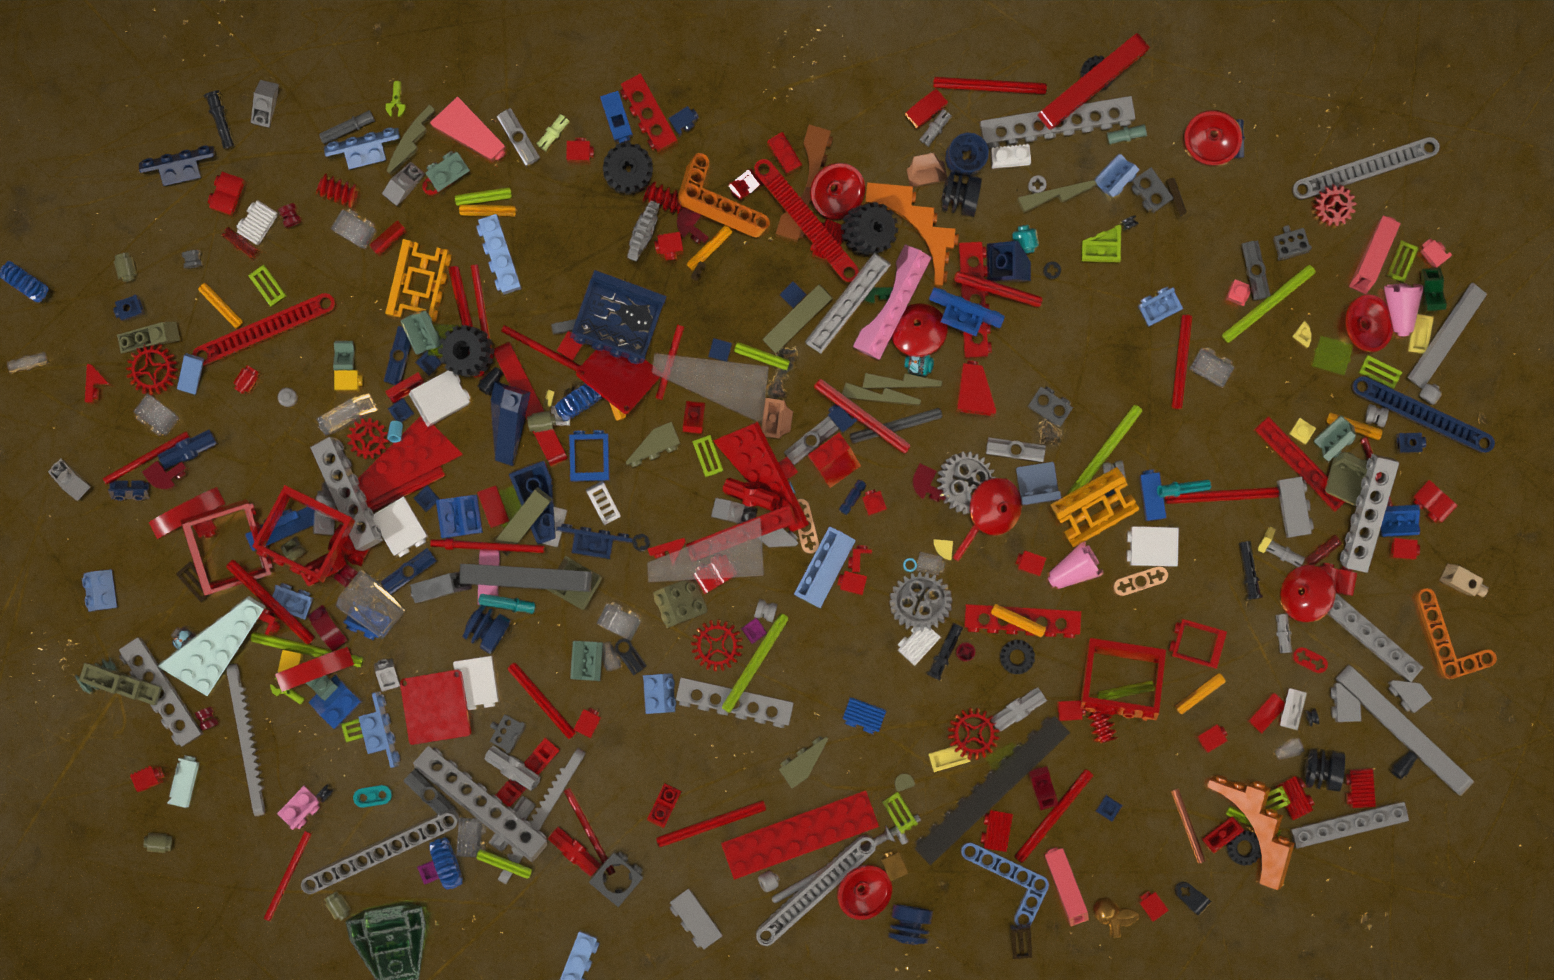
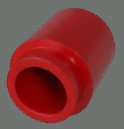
M246 365L234 380L233 384L236 385L234 389L243 395L245 392L250 393L259 379L258 375L260 373Z

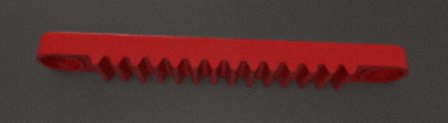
M759 160L754 167L756 176L840 278L845 282H852L859 273L856 264L769 160ZM767 164L770 168L769 172L764 175L758 171L760 165ZM847 267H851L855 271V275L852 278H847L844 275V270Z
M327 293L317 295L198 346L194 349L192 355L197 356L198 352L206 351L207 359L203 362V366L331 312L335 308V299ZM323 298L330 299L331 305L328 308L321 307L320 301Z

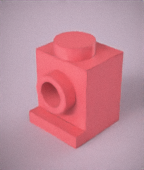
M1431 238L1422 244L1424 248L1420 251L1433 268H1437L1452 256L1450 252L1448 254L1444 252L1446 248L1441 242L1433 241Z
M1235 279L1232 282L1226 300L1244 306L1250 295L1251 288H1249L1248 284Z

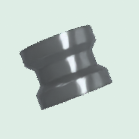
M201 250L182 252V257L185 259L183 264L185 269L203 266V262L200 260Z

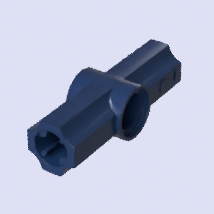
M401 326L397 328L384 382L397 385L402 380L411 346L405 330ZM398 351L404 353V358L400 361L394 359V355Z
M209 429L193 438L189 437L175 444V447L160 453L158 458L163 468L167 470L183 461L186 462L197 457L199 453L217 445Z
M426 548L383 579L381 583L391 595L409 581L415 579L420 573L437 562L430 550ZM407 566H411L414 569V573L410 577H406L404 574V569Z

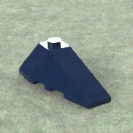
M500 382L494 383L491 396L495 461L514 466L531 392Z
M545 461L531 463L513 470L509 473L521 506H523L537 487L552 498V501L530 528L537 545L555 539L552 478Z

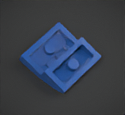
M477 495L436 500L441 538L482 533Z

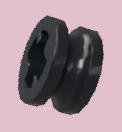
M1136 215L1120 222V224L1124 225V231L1139 224V221L1135 220Z
M1056 262L1047 263L1043 268L1044 275L1049 279L1057 278L1061 273L1060 265ZM1049 265L1057 268V272H1054L1056 275L1051 276V273L1047 272V268H1050Z
M1313 708L1312 711L1305 710L1309 726L1312 727L1313 724L1319 725L1316 709Z
M327 784L316 797L321 798V802L324 803L335 790L329 789Z

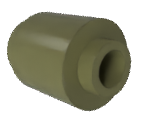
M130 253L114 256V265L118 279H122L123 282L134 280L137 272Z
M550 410L527 416L530 432L535 431L536 433L553 430V425H556L555 415L550 414Z
M148 833V836H144L143 847L147 848V852H171L172 836H167V834Z
M336 891L324 899L326 907L335 920L339 918L341 921L350 915L348 911L351 908L342 894L339 895Z

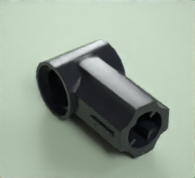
M621 638L616 642L615 650L633 676L647 666L628 639ZM621 642H627L629 645V649L625 653L618 650V645Z

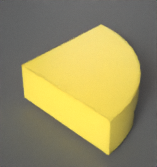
M1304 321L1292 337L1306 348L1309 347L1312 336L1309 325Z
M548 390L546 392V399L543 405L544 410H551L556 394L554 391Z
M1268 527L1265 537L1258 546V551L1262 553L1266 551L1276 529Z
M934 539V547L937 553L944 559L951 560L953 541Z

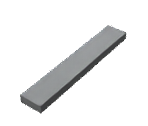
M874 253L807 338L806 344L822 353L890 267V262Z
M1470 284L1408 376L1418 387L1423 389L1486 297L1487 294L1476 284Z

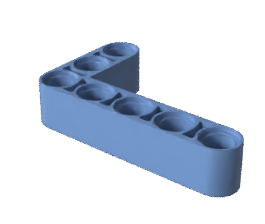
M965 843L961 847V854L966 860L1027 888L1014 916V922L1017 926L1021 925L1018 922V917L1021 914H1026L1028 916L1026 924L1031 925L1048 890V880L1042 875L974 843ZM968 846L975 848V854L971 857L966 856L964 852ZM986 854H990L993 859L989 865H985L982 862V857ZM1006 862L1010 865V870L1007 873H1002L999 867L1002 863ZM1025 871L1027 879L1022 882L1017 879L1018 872ZM1038 879H1043L1045 882V886L1041 890L1036 889L1034 886L1035 881ZM1029 897L1036 898L1037 903L1034 907L1027 906L1026 900Z

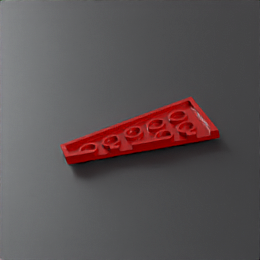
M758 421L713 440L748 482H756L760 484L761 489L773 492L780 497V502L775 510L792 505L798 523L788 526L787 528L793 532L809 525Z

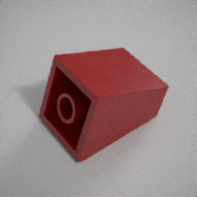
M967 360V363H963L961 369L956 412L995 416L996 408L984 368L977 361Z
M840 433L808 454V459L829 488L861 467L852 449Z

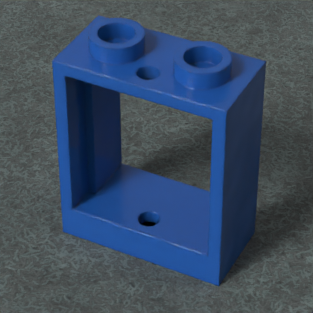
M594 430L593 434H585V431H574V435H569L570 481H610L609 435L604 434V430ZM603 439L604 472L576 473L575 440Z

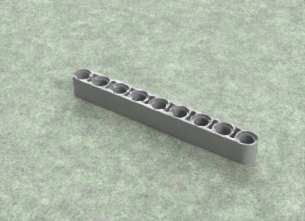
M1348 665L1337 676L1336 681L1356 697L1372 715L1458 795L1462 796L1474 783L1460 767L1353 667Z
M452 809L443 811L313 871L305 876L301 883V888L305 893L313 894L448 832L457 825L459 815ZM445 816L453 817L454 823H447ZM434 824L437 827V831H429L427 825ZM417 832L419 839H412L410 833ZM393 840L401 841L402 847H395ZM382 848L385 855H378L375 849ZM365 856L367 863L359 862L358 857ZM341 864L349 865L350 871H343ZM324 872H330L333 875V879H326ZM313 880L316 886L313 888L309 887L306 881Z

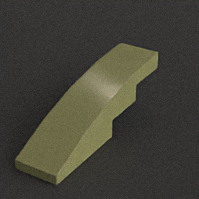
M431 105L415 119L402 137L387 168V172L390 175L397 171L419 150L414 143L427 132L423 125L436 114Z
M819 284L763 341L777 353L833 297Z
M86 662L79 679L83 683L107 692L117 693L133 700L138 699L151 705H157L162 686Z

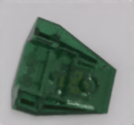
M400 902L365 909L346 920L349 939L375 980H419L426 926L422 906Z

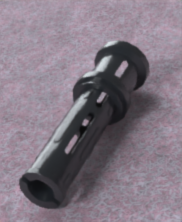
M216 90L203 96L207 99L210 108L209 114L213 115L223 149H228L235 146L225 117L224 111L226 108L222 105L219 96L220 90Z
M1251 541L1241 542L1239 545L1246 578L1243 582L1246 585L1248 594L1246 599L1263 598L1264 596L1261 594L1259 585L1261 579L1257 577Z
M955 623L952 624L938 656L936 655L933 658L934 662L930 670L926 672L928 676L942 681L943 672L946 667H949L948 660L964 630L963 627Z

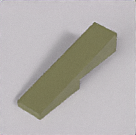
M1095 180L1018 197L1017 201L1023 213L1056 197L1063 203L1095 187L1097 183Z
M865 373L862 388H937L942 386V381L910 374H904L903 381Z
M849 383L845 384L842 393L846 398L853 400L919 406L921 402L920 399L885 388L881 395Z
M537 487L494 543L518 544L552 501V498ZM501 551V552H502L503 554H505L506 556H508L511 551Z

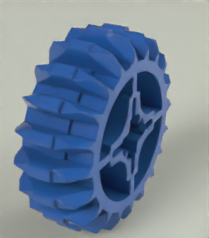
M7 261L1 267L0 278L35 302H41L47 295L48 286L13 262Z
M584 384L561 399L555 405V409L559 417L563 421H567L602 399V396L590 386Z
M447 838L434 840V842L430 843L429 849L438 877L446 890L454 889L462 884L463 878L452 846Z

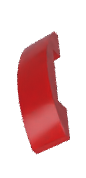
M215 487L151 520L149 524L156 538L160 539L181 527L180 520L219 508L226 503L218 488Z
M348 647L279 672L275 676L281 692L353 666L354 662Z
M545 737L524 762V766L539 775L560 750ZM509 779L495 796L507 807H511L527 788L517 781Z

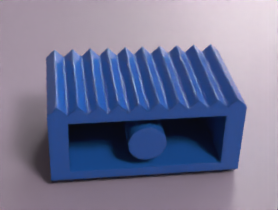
M850 697L842 719L846 720L845 724L856 728L858 724L864 727L863 731L874 734L875 731L879 732L887 710Z

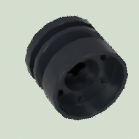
M950 172L944 184L941 199L942 211L947 212L948 205L953 204L951 213H955L959 205L962 206V215L974 217L982 178L970 176L965 184L963 183V174H959L958 182L954 181L955 173Z
M1311 748L1305 764L1306 787L1312 788L1315 781L1316 789H1320L1322 782L1325 781L1326 790L1340 792L1345 772V752L1331 751L1327 759L1324 749H1320L1317 757V749Z

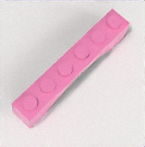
M904 245L896 261V280L889 300L878 316L861 330L853 345L854 348L880 360L931 260L930 256L919 249Z

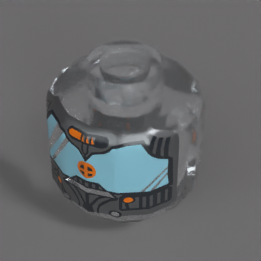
M184 626L181 629L177 627L171 635L173 637L172 645L179 650L198 633L189 626Z

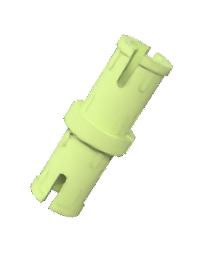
M559 115L552 126L546 129L547 132L536 143L539 147L543 145L542 150L547 151L548 147L555 139L560 137V132L570 122L567 118L564 119L563 115Z

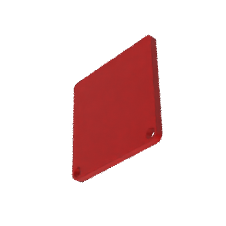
M595 350L578 368L576 376L622 413L628 414L660 379L662 372L646 359L643 363L634 364L629 362L628 358L622 356L618 358L610 355L609 351Z
M460 670L404 678L400 681L410 745L471 735L463 675ZM404 680L407 682L406 686L403 684Z

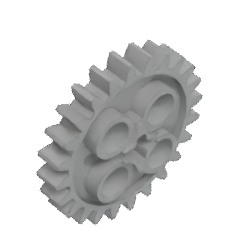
M650 201L646 210L641 213L633 229L627 258L637 261L641 251L647 247L658 219L656 214L659 209V203Z
M961 452L958 455H952V458L946 459L947 464L941 465L944 470L938 472L942 478L937 479V481L941 482L942 485L937 488L943 489L940 497L946 496L944 503L950 502L949 508L956 507L957 513L963 511V514L969 513L971 491L974 493L977 486L991 478H997L991 476L994 470L988 469L990 463L984 464V457L978 460V454L972 456L971 452L966 454ZM960 467H961V468L963 469V471H964L963 474L960 473V470H959ZM976 474L980 476V482L977 480ZM954 484L957 485L958 492L955 491Z
M921 572L918 573V577L911 573V579L904 576V583L898 581V587H893L894 593L890 594L892 599L890 600V606H892L891 613H895L894 619H899L900 625L906 623V629L913 626V631H916L917 627H920L921 632L924 631V627L931 631V625L938 628V621L944 623V617H949L948 611L952 610L951 591L948 590V585H942V579L936 581V575L929 578V573H926L925 577H922ZM921 589L919 592H914L913 590ZM933 596L938 597L936 600H931L930 598ZM906 604L912 605L911 607H904ZM922 612H928L929 614H928V615H922L921 613H922Z

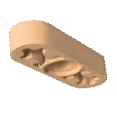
M798 499V502L806 505L807 508L804 509V514H809L807 520L811 523V529L808 532L798 529L801 546L806 553L812 554L817 551L819 542L810 506L806 500ZM813 532L814 536H810V538L816 545L813 546V550L805 548L807 537L803 539L802 535H809Z
M1155 567L1118 579L1114 583L1113 588L1117 595L1125 596L1164 583L1168 578V572L1163 567ZM1156 570L1164 573L1161 581L1158 578L1152 579L1153 584H1150V579L1146 574L1150 572V576L1155 575ZM1144 576L1146 584L1143 587L1137 586L1135 583L1136 577ZM1132 578V585L1135 590L1127 587L1123 593L1122 590L1117 589L1120 586L1119 582L1127 584L1130 583L1128 579Z

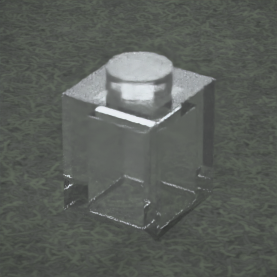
M919 552L915 571L939 576V572L943 573L945 561H942V556Z

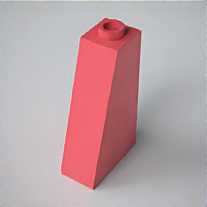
M458 96L430 122L438 131L492 162L495 159L498 161L505 154L504 150L506 147Z
M1382 216L1349 287L1364 294L1368 293L1378 278L1401 223L1392 217Z
M1063 848L1049 850L1048 854H1045V859L1070 926L1089 920L1088 911Z

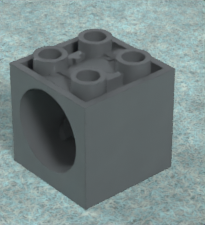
M614 850L592 876L589 883L619 907L643 879L644 875L642 874L643 869L636 863L631 865L627 861L628 857L623 852L619 851L617 853ZM622 864L630 870L629 880H632V882L624 890L622 888L612 890L605 884L606 874H604V871L610 865L620 866Z

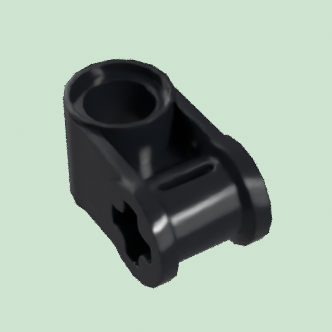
M1182 881L1175 886V894L1198 916L1210 905L1211 901L1189 883ZM1182 887L1187 888V895L1182 894L1180 890Z

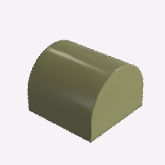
M296 536L280 547L285 557L292 561L307 552Z
M905 773L898 775L894 782L898 792L915 786L913 778Z

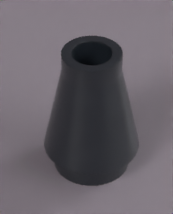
M494 367L478 381L477 388L489 396L493 392L494 383L499 382L504 373L499 368Z
M1408 751L1406 755L1392 765L1393 768L1390 771L1398 779L1403 780L1404 777H1408L1418 757L1413 752Z

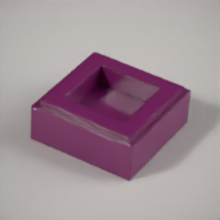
M757 618L741 628L751 644L767 634Z
M433 861L417 867L424 885L440 879Z

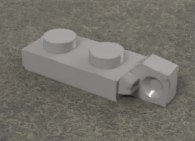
M326 481L322 483V491H317L315 500L335 509L334 499ZM315 511L313 534L333 536L334 519Z

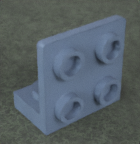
M1054 462L1016 468L1022 505L1061 499Z

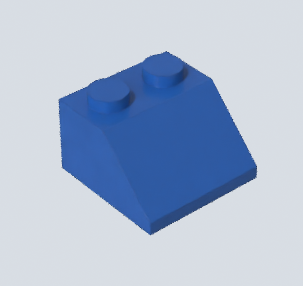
M334 675L331 680L338 688L325 701L316 694L309 701V704L333 729H337L363 701L338 676Z

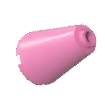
M1407 283L1384 286L1394 332H1397L1398 336H1409L1410 332L1414 331L1423 285L1413 284V287H1411Z
M1084 541L1049 572L1050 577H1048V580L1053 587L1056 586L1060 589L1100 577L1104 573L1102 568H1097L1099 561L1090 546H1086Z

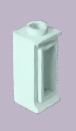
M184 755V758H178L181 762L177 763L169 796L172 798L167 802L168 804L184 808L189 807L200 762L195 761V757Z

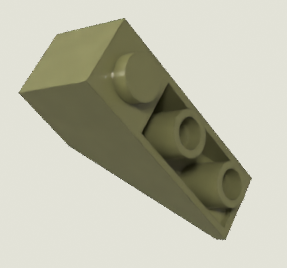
M161 322L117 335L121 353L136 351V348L144 349V344H146L145 347L150 348L151 345L158 346L180 341L176 322Z
M672 422L653 429L626 461L627 466H638L643 463V459L648 457L650 460L660 457V452L667 450V453L677 450L680 441Z
M818 737L812 741V747L809 749L804 747L796 752V758L793 760L788 758L780 763L782 767L779 771L791 788H794L808 778L828 740L827 737Z

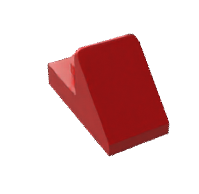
M87 364L85 402L95 404L96 399H99V388H96L97 385L111 384L94 365Z
M686 401L682 432L702 433L705 403Z
M681 538L648 548L649 555L657 559L666 556L665 552L668 551L674 566L686 540Z

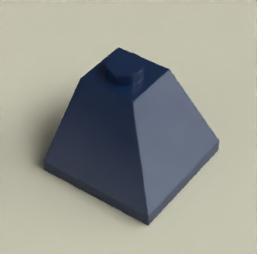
M1018 241L987 244V280L993 282L1031 281V261Z

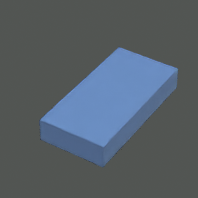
M188 353L184 355L177 386L178 390L191 394L197 393L204 358Z

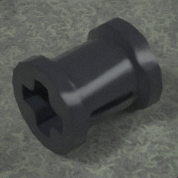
M644 534L635 535L632 540L633 547L638 551H645L649 548L650 540ZM643 537L645 538L644 542L646 543L645 547L640 546L639 548L637 547L638 543L636 542V540H641Z

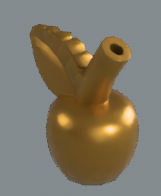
M1102 898L1093 908L1095 916L1101 924L1107 925L1111 923L1113 938L1121 937L1120 926L1127 927L1132 925L1140 917L1138 913L1132 910L1124 909L1120 911L1119 906L1109 898Z

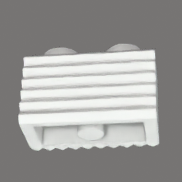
M1023 144L1022 146L1012 145L1011 147L1004 146L1003 148L1001 146L1000 148L993 147L990 151L992 169L1031 164L1029 144Z
M257 200L256 203L252 202L247 210L249 214L246 219L242 218L238 223L237 233L259 246L277 218L278 213Z
M917 627L916 631H913L912 628L910 631L913 634L909 638L905 636L898 643L900 647L898 651L914 666L941 638L934 630L931 629L929 631L927 627H924L923 632H921L920 627Z

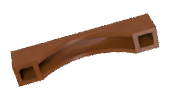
M810 124L803 142L809 162V176L805 190L800 197L808 207L811 202L810 188L812 181L820 171L821 165L825 166L828 157L825 151L827 147H831L833 137L830 136V130ZM786 212L781 215L776 236L798 242L799 238L803 239L804 233Z

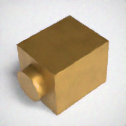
M892 850L883 854L884 858L881 861L890 881L908 874L899 852L895 853Z

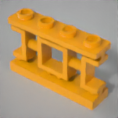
M403 239L385 314L402 318L404 309L415 312L424 311L426 309L418 308L420 297L430 299L431 292H434L429 315L432 323L433 321L436 322L438 316L436 306L437 303H441L443 295L440 289L442 284L445 285L447 273L444 272L446 266L450 265L452 255H449L448 249L438 247L435 256L418 253L419 243ZM413 248L412 256L421 258L419 268L409 266L406 274L410 250ZM440 255H442L437 280H434L436 273L426 270L428 261L439 262ZM413 272L430 276L426 294L409 290ZM404 285L403 293L412 295L410 306L400 304L399 310L396 311L401 288Z
M1118 467L1050 505L1060 523L1069 519L1072 528L1064 533L1073 547L1100 534L1103 530L1116 525L1119 521L1140 510L1131 494L1123 498L1120 489L1128 484ZM1114 489L1115 494L1106 498L1105 493ZM1102 500L1105 509L1090 517L1086 509ZM1119 500L1120 505L1112 509L1110 505ZM1080 508L1082 512L1073 517L1071 513ZM1086 519L1087 524L1078 528L1077 523Z

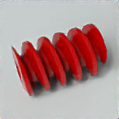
M325 173L320 179L316 195L320 192V197L323 198L327 194L328 200H332L334 197V202L338 203L341 200L344 206L349 202V208H352L359 193V190H356V184L349 188L348 181L342 185V179L334 182L335 177L332 176L328 180L327 173Z
M656 181L648 186L643 198V203L649 199V202L656 201V203H659V207L663 204L664 211L670 207L671 214L677 210V216L683 207L678 202L676 189L673 193H670V187L664 191L663 184L656 188Z
M1096 711L1092 712L1088 717L1089 720H1094L1090 727H1096L1092 734L1098 735L1094 742L1104 743L1118 739V737L1112 736L1117 732L1116 729H1110L1114 725V722L1108 721L1113 717L1112 715Z

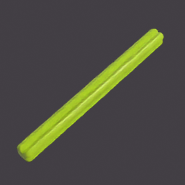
M1311 265L1306 266L1270 295V297L1223 333L1224 340L1231 342L1313 276L1316 273L1315 269Z
M1134 405L1067 495L1090 482L1142 413V409L1139 406Z
M779 614L722 705V709L730 713L788 622L789 618L785 614Z
M252 632L251 642L314 657L334 652L329 649L268 636L258 632ZM351 655L354 662L353 666L361 667L363 658Z

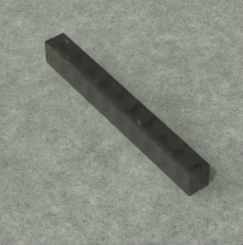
M1047 716L1040 723L1042 727L1038 731L1033 729L1026 736L1028 740L1024 744L1020 742L1012 749L1014 753L1010 757L1006 755L998 763L1000 765L999 768L995 771L991 769L984 776L986 780L982 784L976 783L970 789L972 793L968 797L964 795L956 802L958 806L954 810L950 808L943 815L944 820L942 822H935L928 829L930 833L926 837L922 835L914 842L916 844L914 849L929 865L935 862L1070 734L1055 716L1051 718Z

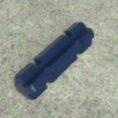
M862 480L856 482L855 488H852L845 499V503L839 508L840 512L845 515L850 512L851 506H854L860 497V492L865 489L867 485Z

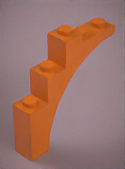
M867 183L865 204L877 202L878 205L884 204L887 206V210L891 209L917 230L926 243L932 258L934 286L942 287L943 282L947 283L948 271H944L945 263L948 264L949 252H946V249L953 250L954 245H958L959 234H955V229L933 227V224H937V213H934V208L911 206L916 201V192H913L912 186Z
M1221 775L1214 776L1209 780L1208 788L1221 793L1231 800L1245 814L1257 835L1262 854L1260 884L1279 890L1283 886L1295 843L1290 842V839L1286 837H1277L1283 815L1277 814L1278 812L1274 809H1265L1271 788L1265 786L1266 784L1260 781L1251 782L1245 787L1244 783L1228 781L1226 777Z

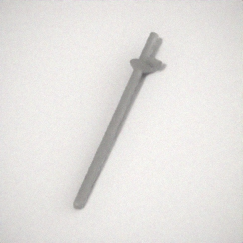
M918 814L913 816L917 823L921 821ZM887 825L884 833L873 839L876 846L886 840L895 841L893 837L897 835L902 845L908 842L904 833L901 834L897 826L889 830ZM867 842L860 846V848L868 850L871 847V843ZM822 869L774 895L772 901L778 903L799 891L806 883L810 882L811 878L820 873Z

